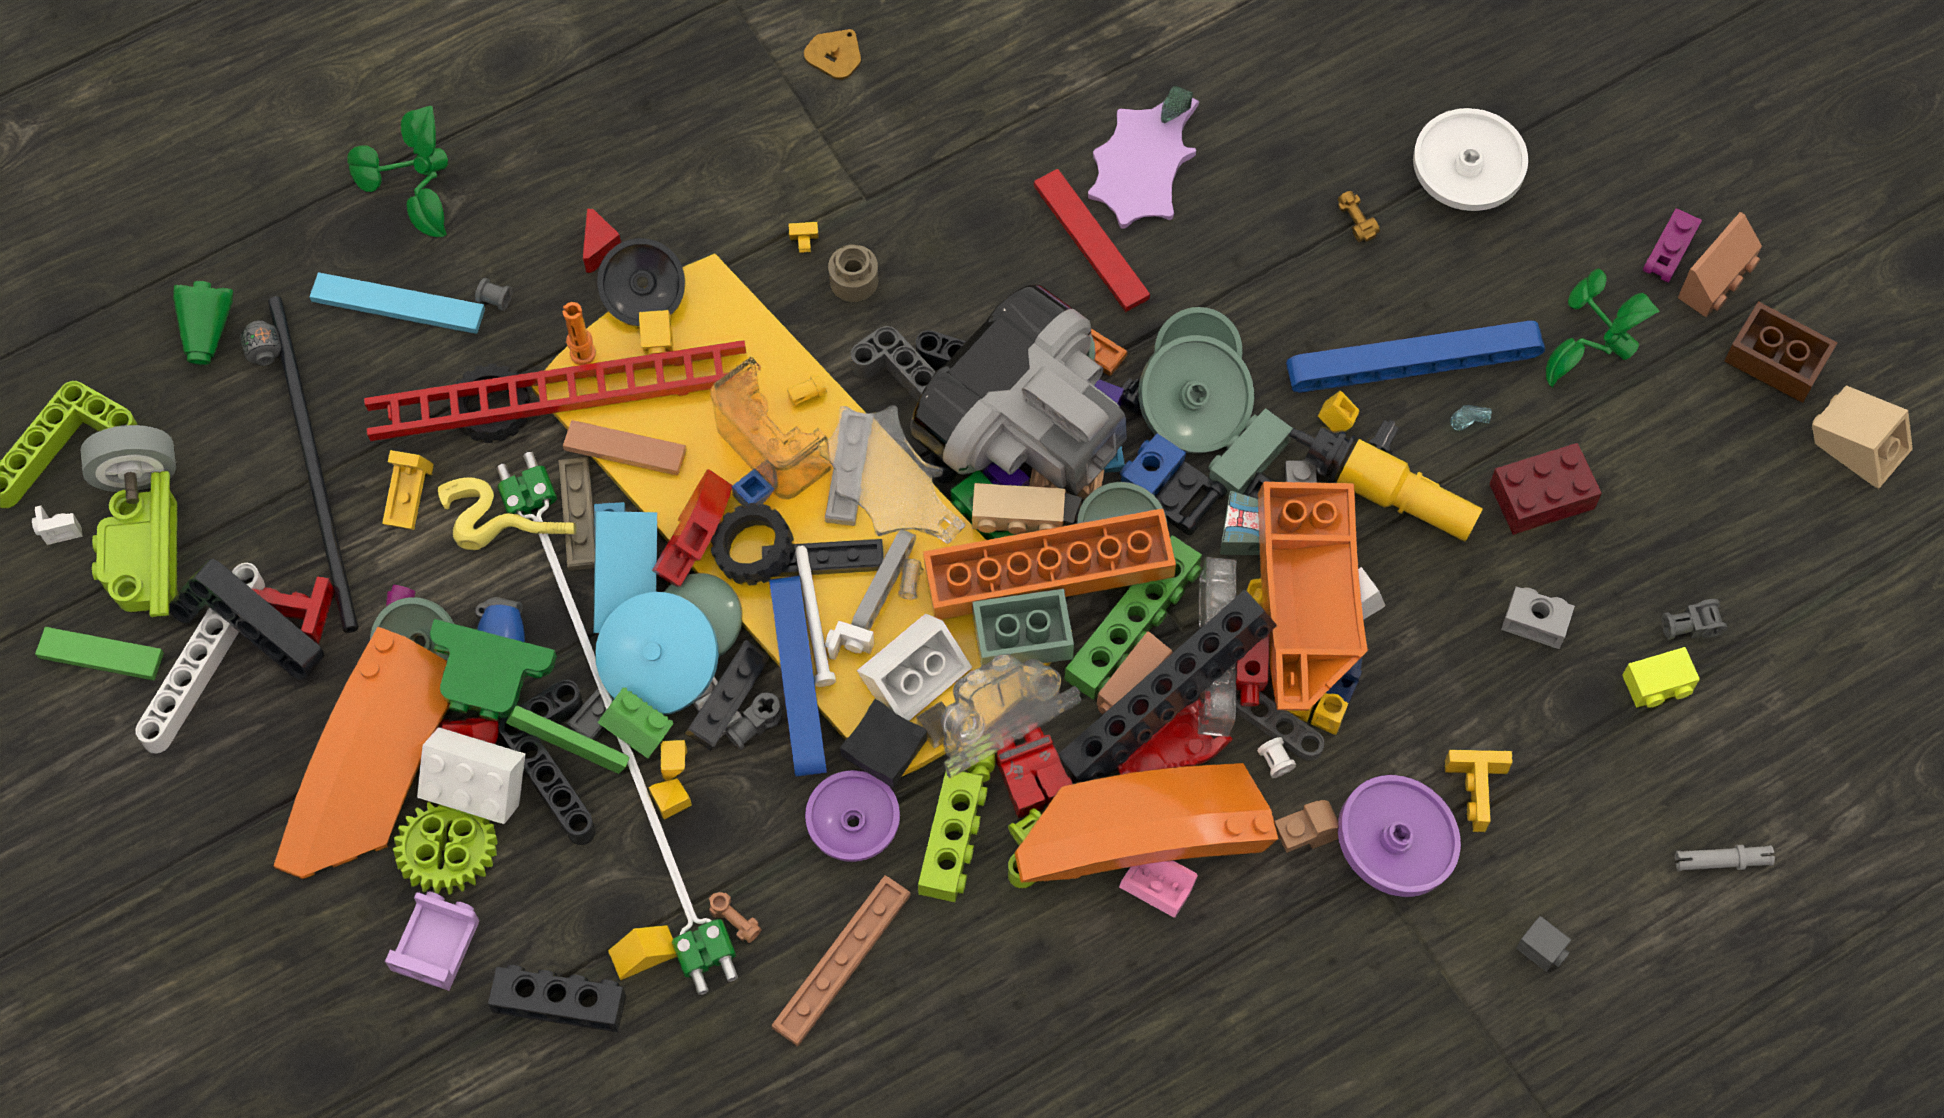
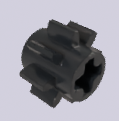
M1141 377L1135 381L1129 378L1121 387L1124 389L1121 403L1127 410L1136 414L1141 411L1138 394Z

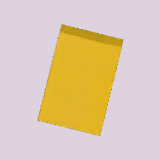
M667 925L634 928L608 950L620 980L677 957L672 945L673 938Z

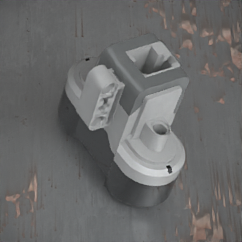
M1031 284L1015 291L999 303L988 319L952 358L934 373L916 404L911 419L910 433L913 439L959 474L963 475L982 470L994 462L1010 475L1026 462L1058 488L1065 489L1071 495L1076 496L1085 485L1088 486L1098 476L1126 441V417L1115 401L1094 386L1103 373V367L1086 356L1091 345L1090 321L1042 285Z

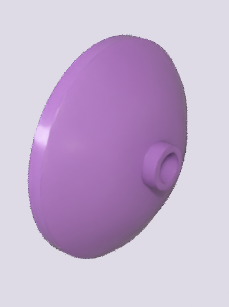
M850 770L831 775L814 789L806 806L805 819L812 841L822 852L838 860L856 862L872 858L888 847L897 833L900 811L897 798L887 784L867 772ZM856 819L859 821V824L851 827L848 825V822Z

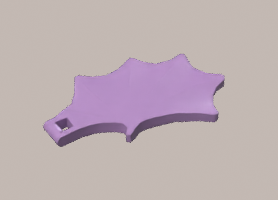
M1179 90L1173 97L1153 109H1119L1117 111V126L1114 135L1107 143L1093 151V158L1098 166L1099 174L1096 183L1088 191V199L1105 203L1116 215L1121 229L1127 228L1134 221L1143 217L1157 216L1167 220H1172L1174 217L1172 184L1175 175L1182 163L1196 156V148H1187L1183 145L1182 130L1199 104L1198 100ZM1178 103H1180L1187 108L1183 110L1179 108L1177 105Z

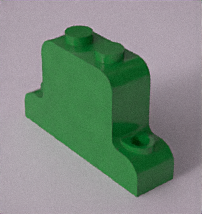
M434 619L430 631V637L435 645L434 651L449 656L440 684L441 694L445 701L450 704L449 709L460 713H467L468 709L480 712V717L487 720L497 721L498 717H508L514 707L517 706L525 677L542 679V677L549 675L554 668L557 658L556 652L553 649Z

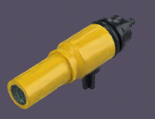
M1384 420L1375 437L1367 439L1365 442L1360 439L1357 442L1355 435L1349 440L1345 438L1347 432L1343 430L1331 431L1323 426L1316 438L1295 428L1291 430L1290 437L1310 448L1304 461L1314 465L1318 473L1324 477L1327 472L1332 474L1329 481L1337 480V483H1354V493L1384 508L1394 505L1399 508V513L1402 514L1405 511L1464 542L1467 540L1483 509L1440 487L1439 484L1422 476L1423 473L1418 472L1416 475L1410 472L1407 462L1393 456L1390 445L1399 427L1395 426V422L1391 420L1389 422Z

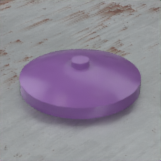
M1397 775L1375 777L1358 786L1342 806L1338 818V838L1342 852L1357 875L1372 887L1395 896H1419L1441 885L1456 867L1460 855L1461 842L1454 815L1438 794L1419 781Z

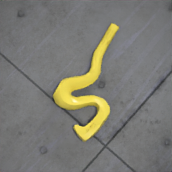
M459 478L438 487V495L445 509H449L451 502L454 500L480 497L474 505L458 517L453 527V539L463 549L479 550L489 544L501 531L508 527H516L530 533L576 534V523L536 522L511 513L499 515L478 529H473L475 522L485 514L492 504L494 492L490 485L481 479Z

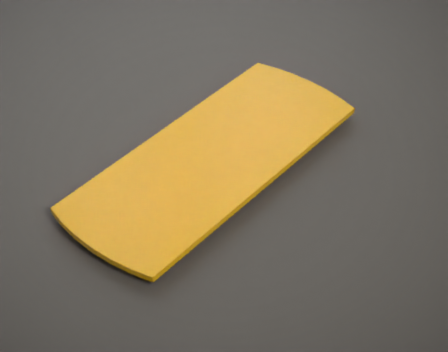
M713 254L683 267L685 292L680 305L670 315L673 349H666V352L745 340L747 353L721 357L723 374L749 370L751 383L689 392L687 395L682 396L675 394L553 414L567 430L571 420L686 445V453L678 476L592 457L641 512H657V530L667 542H669L680 521H678V518L707 469H710L734 485L755 468L774 488L773 493L763 504L770 506L772 510L776 509L785 519L794 537L793 544L882 539L883 558H885L901 529L916 535L913 549L870 629L874 634V646L871 653L863 651L862 653H854L847 650L844 645H841L836 660L829 658L828 647H825L829 670L835 673L836 682L825 687L815 686L817 706L822 715L846 740L859 725L869 706L876 699L857 670L924 614L934 617L923 551L979 542L986 539L976 529H972V524L874 421L872 422L855 526L825 522L843 412L867 414L716 254ZM609 311L586 329L591 333L593 345L596 349V356L591 363L649 355L648 351H643L641 348L640 326L624 323L615 318ZM567 346L545 370L578 366V364L571 360L570 349ZM714 358L692 362L694 378L716 375ZM674 364L663 366L665 382L686 379L685 364L681 366H674ZM655 367L634 370L636 387L657 384ZM626 372L605 375L606 391L628 388ZM812 375L814 377L820 375L827 392L822 393L820 398L815 396L794 406L787 389L810 380ZM597 376L575 380L577 396L599 393ZM567 381L546 384L548 400L569 397ZM538 385L531 386L533 392L539 398ZM732 490L719 523L724 520L723 516L729 512L731 514L735 511L734 508L741 506L733 496ZM754 525L745 528L731 543L730 557L738 563H752L762 559V546L774 545V530L765 525ZM710 541L701 559L694 562L691 567L695 573L714 575L733 588L742 607V625L781 668L770 582L762 583L760 581L757 582V585H748V583L743 582L742 585L736 583L733 578L731 580L727 578L711 553L713 545ZM877 571L812 575L824 644L830 629L835 630L838 621L848 624L852 623L853 617ZM770 577V579L785 578V577ZM803 597L805 619L814 677L818 673L815 663V657ZM973 614L940 619L945 623L972 668L909 720L926 729L928 739L902 776L924 767L964 743L969 736L976 734L990 724L1021 697L1052 662L982 672Z

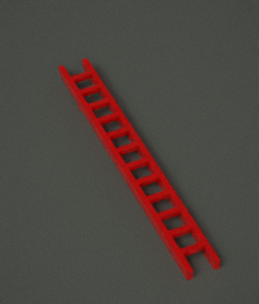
M745 340L364 398L367 411L388 408V418L392 421L391 425L367 428V435L370 441L675 394L682 396L687 395L689 392L751 383L749 370L723 374L721 357L747 353ZM714 358L716 375L694 378L692 362ZM673 364L674 366H681L685 364L686 379L665 382L663 366ZM655 367L657 384L636 387L634 370ZM626 372L628 388L606 391L605 375ZM597 376L599 393L577 396L575 380ZM562 381L568 382L569 397L548 400L546 384ZM538 385L540 402L519 405L517 388ZM509 390V407L489 409L488 393ZM479 394L481 411L460 414L458 397ZM450 399V416L430 418L429 402ZM421 403L422 420L401 423L400 406Z

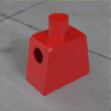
M1269 635L1258 642L1242 659L1233 665V690H1241V705L1258 706L1259 691H1264L1268 683ZM1246 671H1251L1255 675H1249Z

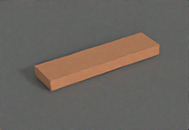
M571 420L563 443L565 451L677 476L686 453V445L574 420Z

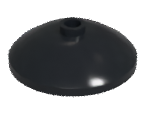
M646 238L630 239L615 246L603 259L597 277L598 292L604 306L615 318L630 325L640 326L639 312L668 310L670 315L675 312L685 292V274L678 257L664 244ZM640 277L648 279L647 287H639L638 279Z

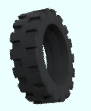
M488 364V367L480 365L474 367L475 370L471 372L469 370L465 372L461 380L458 379L455 384L519 374L515 371L512 373L509 367L503 365L502 367H497L496 364ZM527 387L517 388L519 405L531 403ZM471 396L458 397L460 414L468 413L467 403ZM519 418L460 427L463 434L466 436L469 434L471 439L478 442L480 439L484 440L485 443H493V440L501 442L507 440L506 437L512 435V437L519 432L518 429L525 426L527 419Z
M750 503L748 507L738 506L734 508L735 511L731 514L729 512L723 516L724 520L718 524L715 535L711 539L713 545L711 553L719 568L730 580L733 578L736 583L742 585L743 582L748 583V585H757V582L760 581L766 583L773 575L777 577L782 572L781 569L784 565L787 566L791 560L789 557L790 553L793 554L794 552L793 534L785 519L776 509L772 510L770 506L765 504L758 506L756 503ZM754 525H765L774 530V545L762 559L752 563H738L730 557L731 543L745 528Z

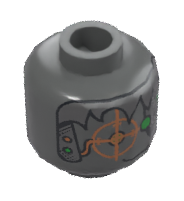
M254 321L249 323L240 335L244 357L249 362L266 366L273 363L274 359L279 357L282 347L278 331L273 325L265 321Z

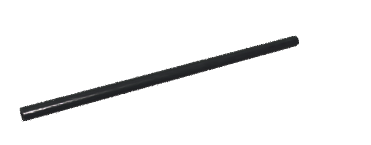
M275 296L268 299L273 326L277 329L281 342V362L343 631L345 633H352L358 630V623L283 300L281 297Z

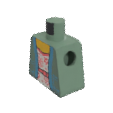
M1230 491L1220 554L1260 555L1258 499Z

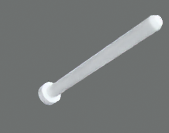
M798 546L795 554L818 673L814 676V683L817 687H825L834 684L836 677L835 673L829 670L808 552L805 546Z

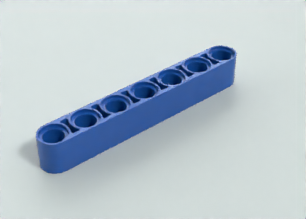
M800 575L770 579L795 776L827 773Z

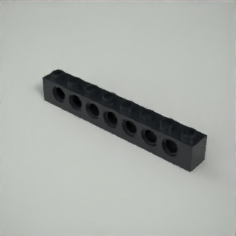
M1243 590L1058 755L1081 782L1106 778L1138 748L1148 742L1164 725L1172 721L1189 703L1197 699L1238 660L1242 659L1258 642L1266 638L1277 627V624L1246 590Z

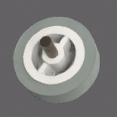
M140 425L112 427L91 435L81 446L82 470L86 482L106 491L118 492L125 489L126 502L128 504L139 502L138 490L151 488V473L168 471L171 478L176 471L173 440L167 433L157 428Z

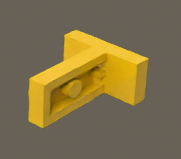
M390 450L388 462L393 464L394 468L382 524L414 530L425 474L432 475L434 464L420 455Z
M1449 750L1447 754L1445 772L1466 773V791H1471V802L1467 804V820L1472 821L1473 832H1485L1490 823L1488 773L1507 774L1512 765V751Z

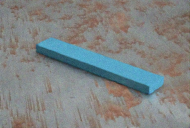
M319 272L310 294L311 302L474 334L478 333L485 312L484 304Z

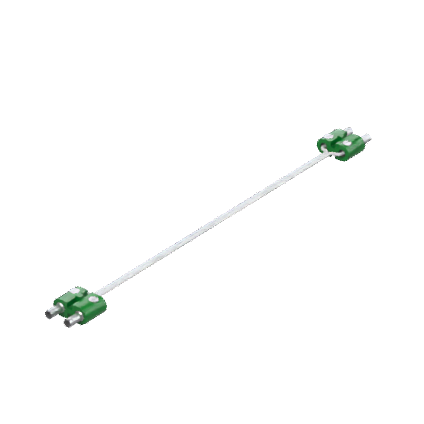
M527 452L523 455L528 469L523 471L522 476L518 478L515 475L510 476L506 464L498 465L496 469L501 482L497 488L507 514H518L526 519L531 518L533 521L543 522L541 514L557 500L546 468L538 466L533 452ZM538 507L539 511L537 512L536 517L532 514V509ZM548 533L539 534L607 710L613 702L611 695L599 677L595 654ZM618 738L623 754L630 757L627 763L688 919L687 926L682 928L680 935L672 940V945L686 978L692 977L698 995H702L709 991L702 973L708 971L711 966L722 965L728 982L738 978L732 963L736 953L723 920L717 919L712 921L708 918L698 919L696 917L631 747ZM693 921L697 924L706 923L699 926V930L694 932L688 931L692 927Z

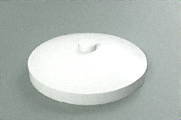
M1464 108L1440 114L1422 129L1415 145L1413 164L1419 182L1432 197L1456 209L1480 211L1497 207L1516 194L1526 175L1528 153L1521 135L1509 122L1488 111Z

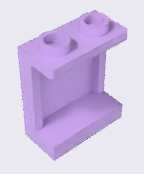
M417 892L414 897L416 906L396 951H389L385 962L393 972L450 991L479 924V919L473 911L474 908L468 904L456 902L454 905L445 902V899L436 893L427 892L424 895Z

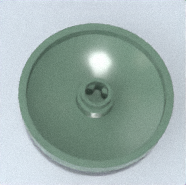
M1184 336L1165 344L1150 357L1143 369L1139 382V404L1146 424L1154 435L1158 433L1186 453L1201 454L1225 447L1235 435L1242 433L1252 414L1254 387L1246 364L1227 344L1208 336Z

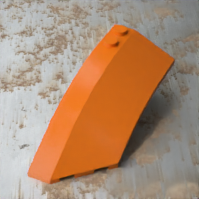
M377 627L350 675L310 760L274 863L276 869L304 879L315 875L314 872L331 865L334 868L355 860L358 855L374 849L379 851L388 847L387 843L421 764L422 746L437 730L450 705L445 701L440 691V684L447 660L405 636Z

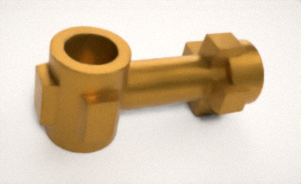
M1352 191L1343 193L1338 198V207L1341 212L1348 211L1356 225L1352 227V232L1358 242L1363 240L1367 242L1375 238L1376 234L1380 232L1376 220L1373 217L1366 220L1358 207V204L1361 203L1358 195H1354Z

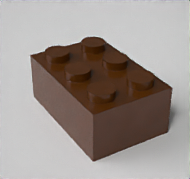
M1758 301L1733 342L1724 362L1803 403L1831 356L1837 342Z

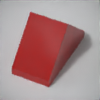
M587 209L583 261L586 273H592L600 267L608 252L621 243L620 234L594 209Z

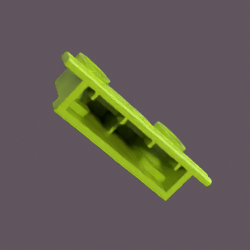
M162 471L160 473H151V492L138 493L139 502L136 504H128L126 502L125 489L115 493L109 502V510L113 517L104 518L99 522L97 535H94L92 539L94 552L97 553V560L92 564L94 580L101 582L105 590L122 610L127 612L150 610V617L169 615V603L177 595V501L170 491V473Z

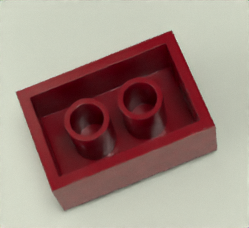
M1578 443L1495 468L1490 481V487L1513 535L1593 510L1602 494Z

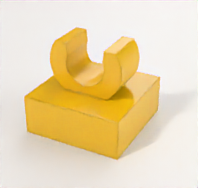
M817 222L789 224L790 240H798L799 253L811 252L810 239H819Z

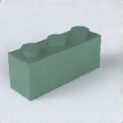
M1266 408L1259 416L1253 415L1245 426L1246 430L1242 435H1235L1227 445L1228 450L1223 456L1217 455L1208 467L1210 470L1209 478L1223 484L1227 489L1225 495L1228 497L1230 491L1243 494L1256 474L1264 472L1291 441L1289 434L1293 428Z

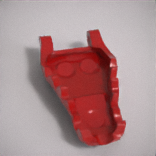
M1203 697L1181 710L1172 721L1164 725L1148 742L1138 748L1117 768L1120 775L1158 769L1196 766L1215 757L1233 739L1228 732L1220 734L1215 739L1212 738L1198 717L1209 708V704Z

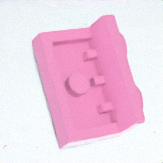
M1173 860L1130 867L1122 879L1119 888L1175 918L1189 897L1198 875Z

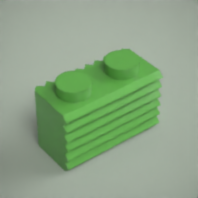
M627 687L621 689L597 722L646 758H649L673 725L672 720H668L667 716L658 712L657 709H653L652 705L648 706L647 702H643L642 698L632 694V691H628Z

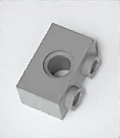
M1516 587L1501 630L1560 649L1575 606L1568 604L1562 598H1550L1538 594L1536 590L1531 588ZM1532 612H1540L1545 618L1539 619Z

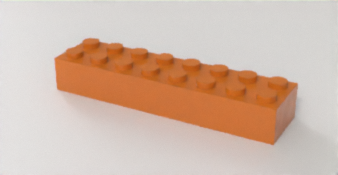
M1164 509L923 551L933 613L937 619L973 614V601L1064 589L1065 597L1173 578L1176 568Z

